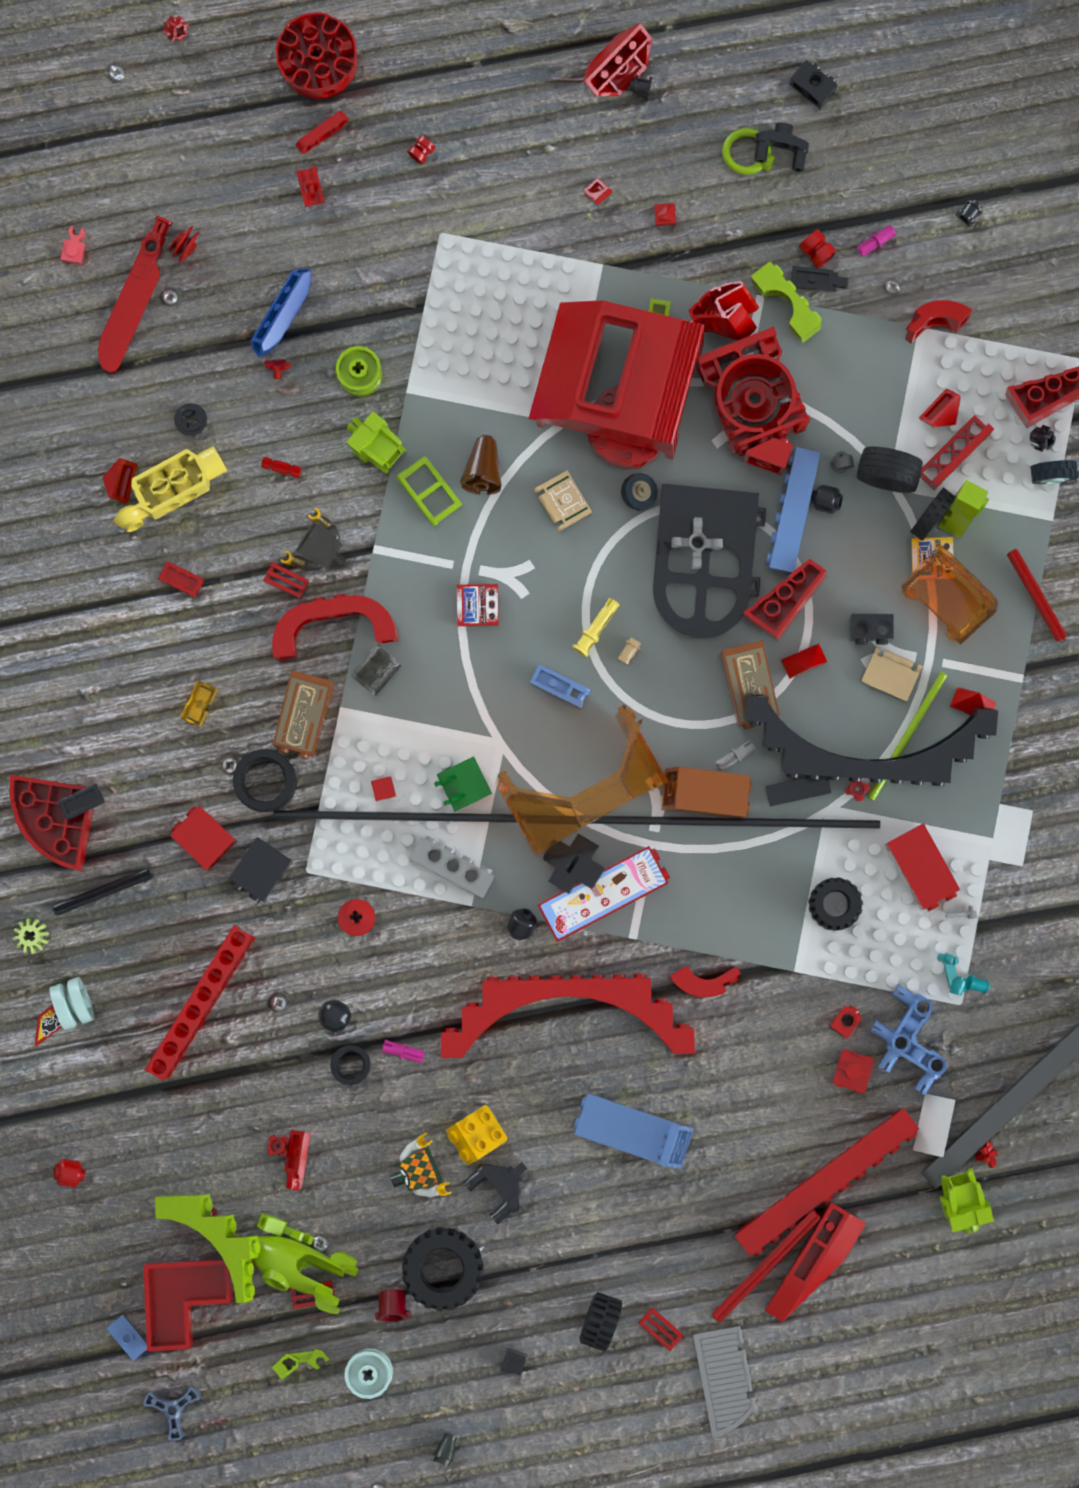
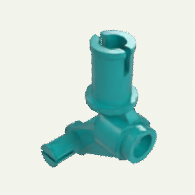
M950 953L938 954L937 960L944 965L950 988L949 993L962 996V992L970 990L979 991L984 994L989 991L990 982L987 980L975 978L972 974H968L965 977L957 976L955 967L959 962L957 957Z

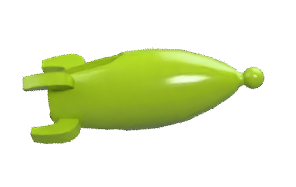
M258 1236V1241L261 1245L259 1257L253 1258L251 1261L263 1274L261 1277L263 1282L281 1291H287L288 1288L313 1295L318 1309L332 1314L340 1312L341 1308L337 1307L339 1298L332 1295L333 1289L302 1275L300 1272L304 1268L311 1266L340 1277H344V1273L356 1277L359 1269L355 1267L358 1262L355 1258L341 1251L335 1252L329 1258L323 1253L292 1239L280 1236Z

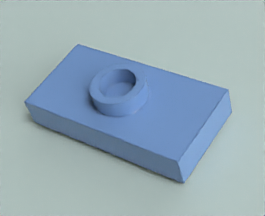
M124 1314L106 1328L133 1361L147 1350V1341Z

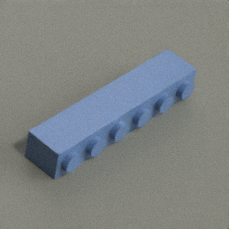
M796 447L794 453H790L788 464L791 465L790 473L786 472L783 483L787 485L786 492H781L779 504L782 505L781 513L777 512L774 523L778 525L777 532H772L770 540L773 550L772 553L768 552L765 563L769 565L768 571L790 575L795 570L821 452Z

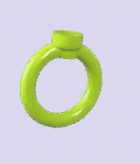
M743 128L734 131L726 138L722 148V156L724 162L732 171L743 175L754 174L762 169L769 172L776 158L771 155V147L769 145L767 162L741 166L733 161L730 154L734 141L741 137L755 138V134L759 131Z

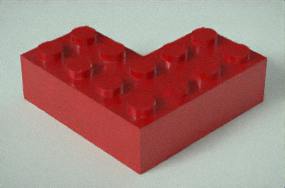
M223 1258L149 1262L143 1265L147 1351L190 1349L193 1346L191 1305L226 1304L233 1301V1282Z

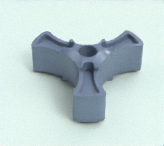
M192 1385L184 1396L169 1400L158 1396L151 1390L146 1395L143 1405L145 1407L157 1408L165 1414L170 1426L168 1440L176 1441L185 1436L180 1423L184 1407L193 1401L199 1400L201 1393Z

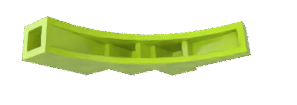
M210 1194L164 1195L155 1197L156 1219L180 1222L201 1233L217 1249L229 1269L234 1285L236 1303L253 1301L255 1288L252 1284L254 1266L251 1259L259 1257L261 1245L258 1241V1236H235L237 1225L234 1215H211L213 1204Z

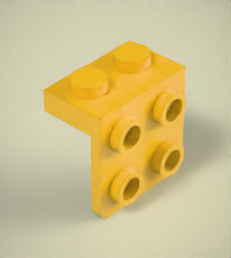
M487 1105L482 1106L445 1130L448 1134V1139L455 1145L461 1160L467 1166L507 1141L505 1132Z

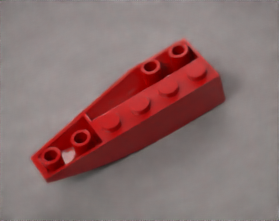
M830 1201L820 1216L821 1220L812 1229L764 1310L782 1322L845 1260L866 1225L865 1222Z

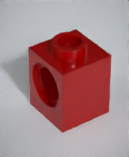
M852 1005L849 1007L843 1006L829 1024V1027L848 1039L862 1020L859 1016L860 1011ZM845 1014L850 1015L852 1018L851 1025L847 1027L841 1022Z

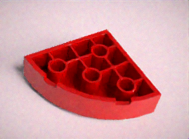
M10 775L9 795L13 815L26 840L35 850L49 860L63 867L83 872L94 808L67 821L58 801L86 788V786Z

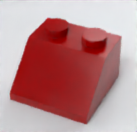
M778 437V439L772 438L748 449L743 462L782 476L793 444H790L788 439Z

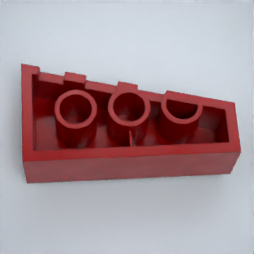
M1079 366L1064 370L1058 374L1047 375L1041 379L1029 380L1020 385L1007 387L1005 396L1026 429L1079 399Z
M808 559L783 582L776 585L767 595L760 598L756 604L744 611V618L778 642L827 577V570L811 559Z

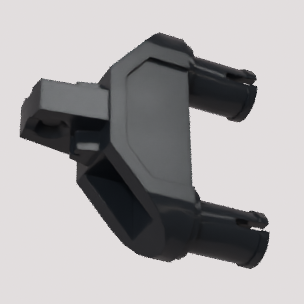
M523 1162L514 1169L511 1165L506 1168L479 1163L476 1167L477 1170L462 1181L465 1186L473 1181L467 1187L472 1192L481 1182L488 1180L502 1196L504 1203L489 1214L492 1219L501 1214L494 1220L497 1225L509 1214L519 1211V1182L523 1180L520 1175L528 1169Z

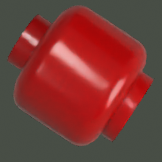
M62 1159L59 1163L55 1164L53 1180H56L58 1186L76 1188L79 1181H84L85 1169H82L80 1161Z

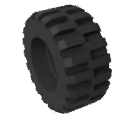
M437 1227L419 1235L410 1244L402 1263V1278L408 1293L414 1297L417 1303L420 1302L425 1308H433L436 1311H450L466 1304L479 1289L483 1276V1261L481 1252L475 1245L476 1243L462 1231L459 1232L454 1228ZM437 1249L453 1251L459 1256L463 1265L461 1279L457 1284L447 1289L433 1287L427 1282L423 1274L424 1260L431 1252Z

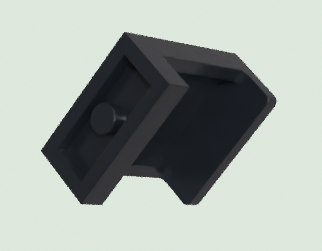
M257 837L229 877L233 881L231 885L239 891H242L244 888L250 893L248 897L257 903L260 901L266 902L267 897L286 869L291 866L293 860Z

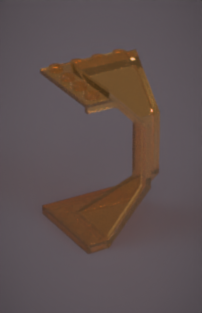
M625 704L617 708L618 713L615 716L616 721L628 740L619 770L577 795L564 797L520 789L512 783L506 770L497 775L495 785L535 856L540 855L564 838L649 791L653 792L660 788L661 785L669 782L640 732L643 719L635 723L634 719H636V716L631 707L627 708Z

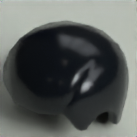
M332 999L324 1002L319 1008L318 1019L321 1026L326 1030L339 1032L350 1024L351 1012L346 1004Z

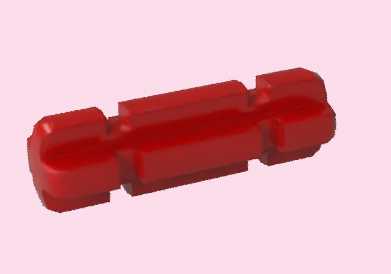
M264 457L261 462L263 469H272L274 472L285 475L290 474L295 478H299L302 469L300 466H291L289 463L278 460L272 461L268 457Z

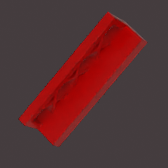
M974 415L922 467L920 478L935 491L994 431V428L989 423L985 425ZM973 422L982 429L978 435H969V426ZM956 439H966V447L963 450H954V441ZM942 453H951V462L949 464H940V455ZM927 468H937V476L932 481L923 473Z

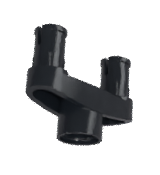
M776 123L774 131H763L755 134L756 150L754 161L758 163L767 162L769 145L792 151L794 153L792 170L802 172L804 171L809 143L792 135L793 125Z

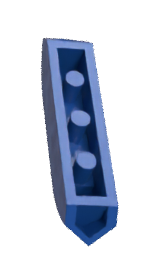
M311 268L292 270L252 337V349L258 358L271 352L281 342L285 331L290 327L292 319L300 310L301 304L305 302L311 285Z

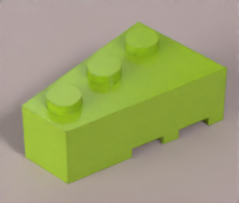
M966 480L957 491L955 499L950 504L938 528L960 539L973 518H977L981 511L984 510L989 501L986 498L989 491Z

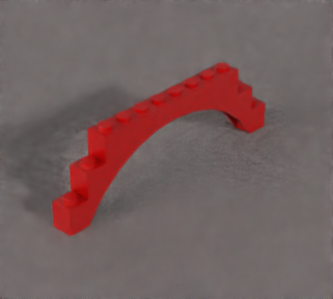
M613 974V979H604V975H592V979H583V975H571V979L562 980V975L550 976V980H541V976H529V980H520V976H508V981H499V977H487V981H482L483 1006H479V1002H466V1007H462V1032H458V1028H446V1032L441 1033V1058H463L473 1043L487 1028L513 1010L542 999L579 997L609 1003L636 1016L655 1031L673 1054L695 1053L694 1028H689V1024H677V1028H673V1003H668V999H655V1003H651V978H646V974H634V978H625V974Z

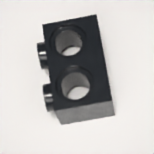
M894 614L850 615V641H855V645H867V641H876V645H888V642L894 639ZM884 625L887 628V634H879L877 626ZM856 626H865L866 634H858Z

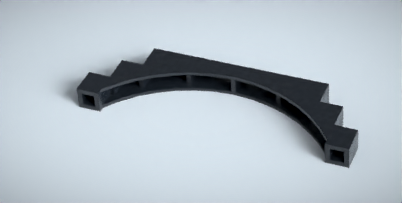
M745 694L743 719L748 721L749 725H761V722H764L762 745L767 748V751L780 752V748H783L781 771L786 774V777L799 778V775H807L809 779H820V776H828L829 780H840L841 777H849V781L860 782L861 778H867L870 782L882 783V779L890 780V783L903 784V781H911L913 785H923L924 782H932L933 786H944V783H951L953 758H955V762L966 763L967 759L973 760L975 735H977V738L990 739V735L996 736L998 710L994 708L973 707V713L957 729L931 746L899 757L860 759L829 752L797 735L777 716L768 703L769 697L767 695Z

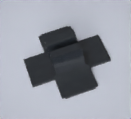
M579 833L570 846L558 839L553 840L543 856L544 861L556 868L548 882L570 894L577 881L590 889L594 888L605 867L591 860L599 845Z

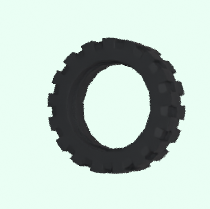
M943 487L913 526L910 533L923 541L956 496Z

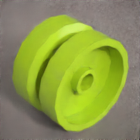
M362 346L350 347L342 352L337 359L336 374L339 384L344 391L352 396L363 397L377 390L381 384L383 373L379 358L372 350Z

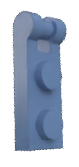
M540 664L530 681V684L579 709L583 708V701L591 692L590 689ZM573 689L578 691L576 698L570 696Z

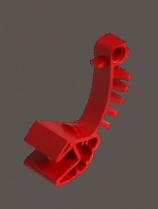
M739 281L720 285V287L717 286L708 290V293H705L699 299V302H696L688 312L692 318L691 322L704 325V333H714L738 341L750 336L757 329L749 315L756 312L759 306L745 284Z

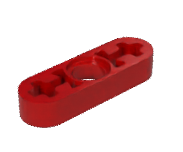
M338 111L299 139L295 144L296 148L301 154H306L345 126L349 121L348 117L343 111Z

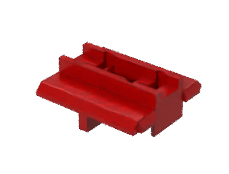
M842 1049L832 1084L865 1094L875 1059Z

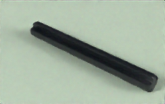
M146 868L54 904L52 906L55 915H61L150 880L152 878L151 872Z

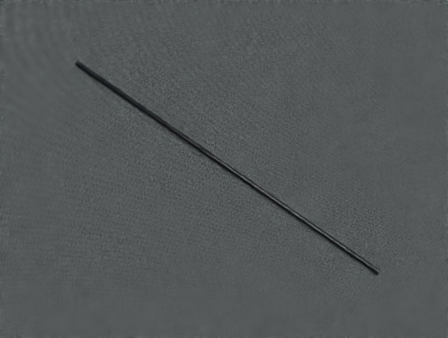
M274 810L273 814L274 819L880 829V820Z

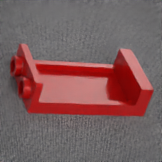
M924 823L884 844L888 852L890 851L920 904L921 910L927 909L929 912L938 907L937 902L944 898L947 902L957 897L956 892L961 889Z

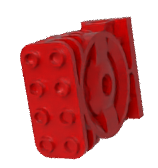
M774 326L697 357L695 369L697 374L700 375L704 387L714 390V407L722 425V431L727 437L726 440L731 447L732 455L737 454L738 457L744 456L748 449L772 438L778 439V437L786 439L790 433H802L807 430L806 427L811 421L805 411L806 407L801 401V395L796 389L791 373L779 361L782 349L777 340ZM755 350H757L758 353H759V354H750V355H747V354H749V353L754 352ZM729 361H733L722 372L720 365ZM748 375H759V376H763V377H765V378H767V379H769V380H773V379H777V378L780 379V380H778V381H775V382H773V383H770L769 381H767L766 379L761 378V377H755V376H753V377H747V378L741 380V381L734 387L733 392H732V395H731V399H730V400H727V401H725V402H722L723 399H725V398L728 397V392H729L730 388L732 387V385H733L737 380H739L740 378H742V377H744V376H748ZM757 396L760 402L752 404L749 401V397ZM788 398V402L780 404V409L774 419L765 425L753 427L734 420L739 418L750 424L764 422L773 415L777 402Z

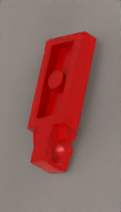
M290 1131L288 1154L284 1172H287V1189L301 1190L311 1133Z

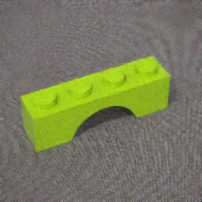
M768 262L751 276V283L763 298L779 296L790 303L793 309V316L789 322V329L803 344L821 330L822 319L816 311L812 312L809 309V303L804 296L801 295L799 297L795 292L796 287L790 280H785L782 276L784 273L777 264L774 266L771 262Z

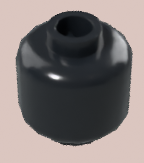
M820 485L817 490H813L811 502H814L815 510L833 514L836 510H840L843 494H840V490L836 487Z
M517 909L511 914L507 930L511 937L516 940L528 939L534 932L537 918L529 909Z

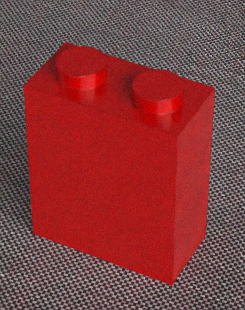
M200 805L197 808L193 806L186 813L187 818L182 823L179 821L171 829L173 833L170 836L205 870L209 871L237 840Z

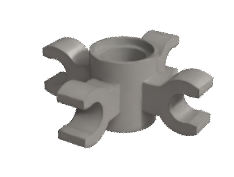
M694 517L692 522L693 534L690 538L673 537L671 539V548H687L692 553L691 568L700 569L702 563L701 552L705 548L721 549L723 547V539H707L702 534V518ZM692 540H701L702 547L695 548L692 545Z

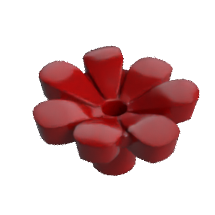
M280 359L279 362L277 360L264 361L266 368L273 371L274 379H281V372L291 368V363H286L285 359Z
M987 1141L983 1148H981V1152L975 1153V1158L977 1161L984 1160L989 1168H995L997 1161L994 1157L998 1156L996 1149L992 1150L993 1145L991 1142Z

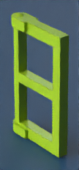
M426 456L396 476V479L405 488L432 526L437 525L463 505ZM425 465L437 482L417 496L405 478ZM439 487H442L454 503L433 517L421 500Z

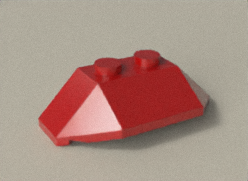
M638 23L615 36L588 64L583 82L595 96H620L630 86L631 79H636V75L639 76L647 68L650 44H652L653 38L642 24Z

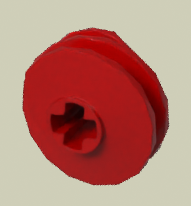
M193 226L189 227L185 232H180L167 250L170 252L175 248L172 254L173 258L181 254L179 263H183L197 247L195 241L200 232L197 231L193 236L188 237Z
M351 899L340 907L338 923L341 929L348 935L362 936L373 928L375 911L367 901ZM354 912H358L359 915H362V919H359V923H356L355 920H351V916L354 915Z

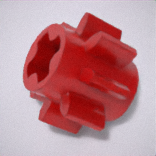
M170 15V18L163 22L165 30L162 32L168 35L167 38L172 42L175 38L181 42L182 38L188 35L187 27L189 24L183 22L184 18L179 15L176 18Z

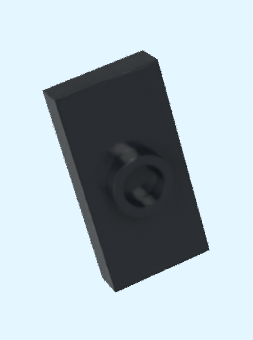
M97 783L58 801L67 821L106 803Z

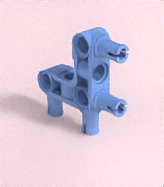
M898 984L895 989L903 994L901 995L894 991L892 996L907 1004L908 1009L897 1027L891 1030L876 1020L873 1025L881 1030L879 1031L873 1026L870 1029L871 1033L886 1041L888 1049L878 1066L890 1073L899 1057L903 1056L924 1069V1074L914 1088L926 1095L934 1080L940 1078L947 1069V1063L943 1057L934 1050L926 1049L918 1044L916 1040L918 1031L923 1023L926 1024L931 1015L933 1005L926 997L919 993L913 994ZM920 1001H926L928 1004L925 1012L917 1010V1004ZM898 1037H904L906 1040V1044L902 1048L895 1046V1040ZM935 1059H939L942 1062L939 1070L931 1068V1063Z

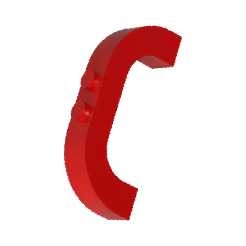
M336 594L332 599L318 597L314 598L313 602L297 605L280 619L272 639L273 657L277 661L298 658L296 647L297 635L305 625L311 622L354 615L365 616L373 624L375 641L378 644L398 642L397 626L390 613L380 603L371 598L359 595L346 596V594Z

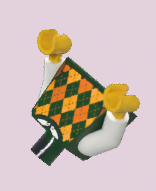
M425 1132L406 1146L400 1155V1162L398 1163L401 1172L391 1175L390 1180L394 1188L406 1183L408 1190L413 1191L415 1195L426 1197L449 1195L452 1191L447 1192L445 1185L450 1183H443L428 1147L432 1140L429 1142L425 1141L424 1136L428 1134Z

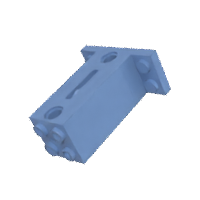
M588 1094L587 1098H583L580 1109H582L580 1118L577 1117L574 1124L575 1135L659 1163V1165L665 1167H682L694 1128L596 1095Z

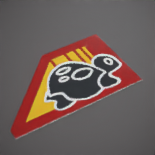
M53 1004L38 1015L34 1044L36 1047L62 1027Z

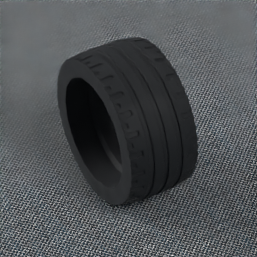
M866 447L863 449L860 457L857 479L879 489L899 493H912L918 487L923 461L912 454L891 448Z
M259 749L252 751L238 762L234 770L233 787L238 799L245 806L257 812L268 813L281 809L291 800L296 790L297 778L294 767L285 756L274 750ZM263 760L272 761L279 765L285 776V785L281 794L269 801H259L251 797L244 783L245 774L248 769L256 762Z

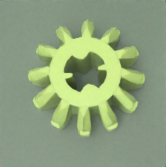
M28 918L26 919V925L23 922H19L21 930L14 929V932L19 933V936L13 937V940H20L16 947H23V953H27L30 949L31 954H35L36 947L40 951L44 949L41 942L44 944L49 942L43 939V936L49 935V932H42L46 925L42 924L39 926L40 920L35 919L32 924V920ZM28 932L35 933V936H33L35 937L34 940L27 939L29 937L27 935Z

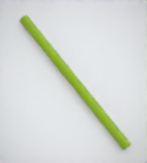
M940 672L890 758L902 755L945 682L946 674ZM882 779V783H875L867 797L874 801L886 780Z

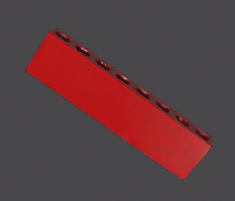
M234 925L144 1071L153 1074L162 1081L165 1078L169 1080L254 942V936L242 930L240 926Z

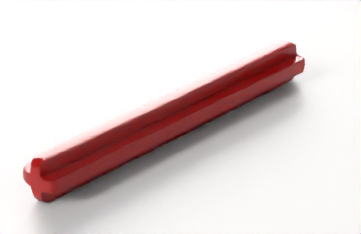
M1018 549L1011 550L1007 553V557L1056 641L1063 640L1067 637V634Z

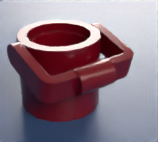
M388 1289L379 1292V1312H375V1319L377 1321L400 1322L412 1318V1310H406L405 1291Z

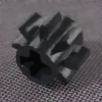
M1042 425L1041 428H1034L1030 433L1031 445L1034 446L1035 450L1041 452L1044 449L1049 450L1055 444V432L1051 431V427Z

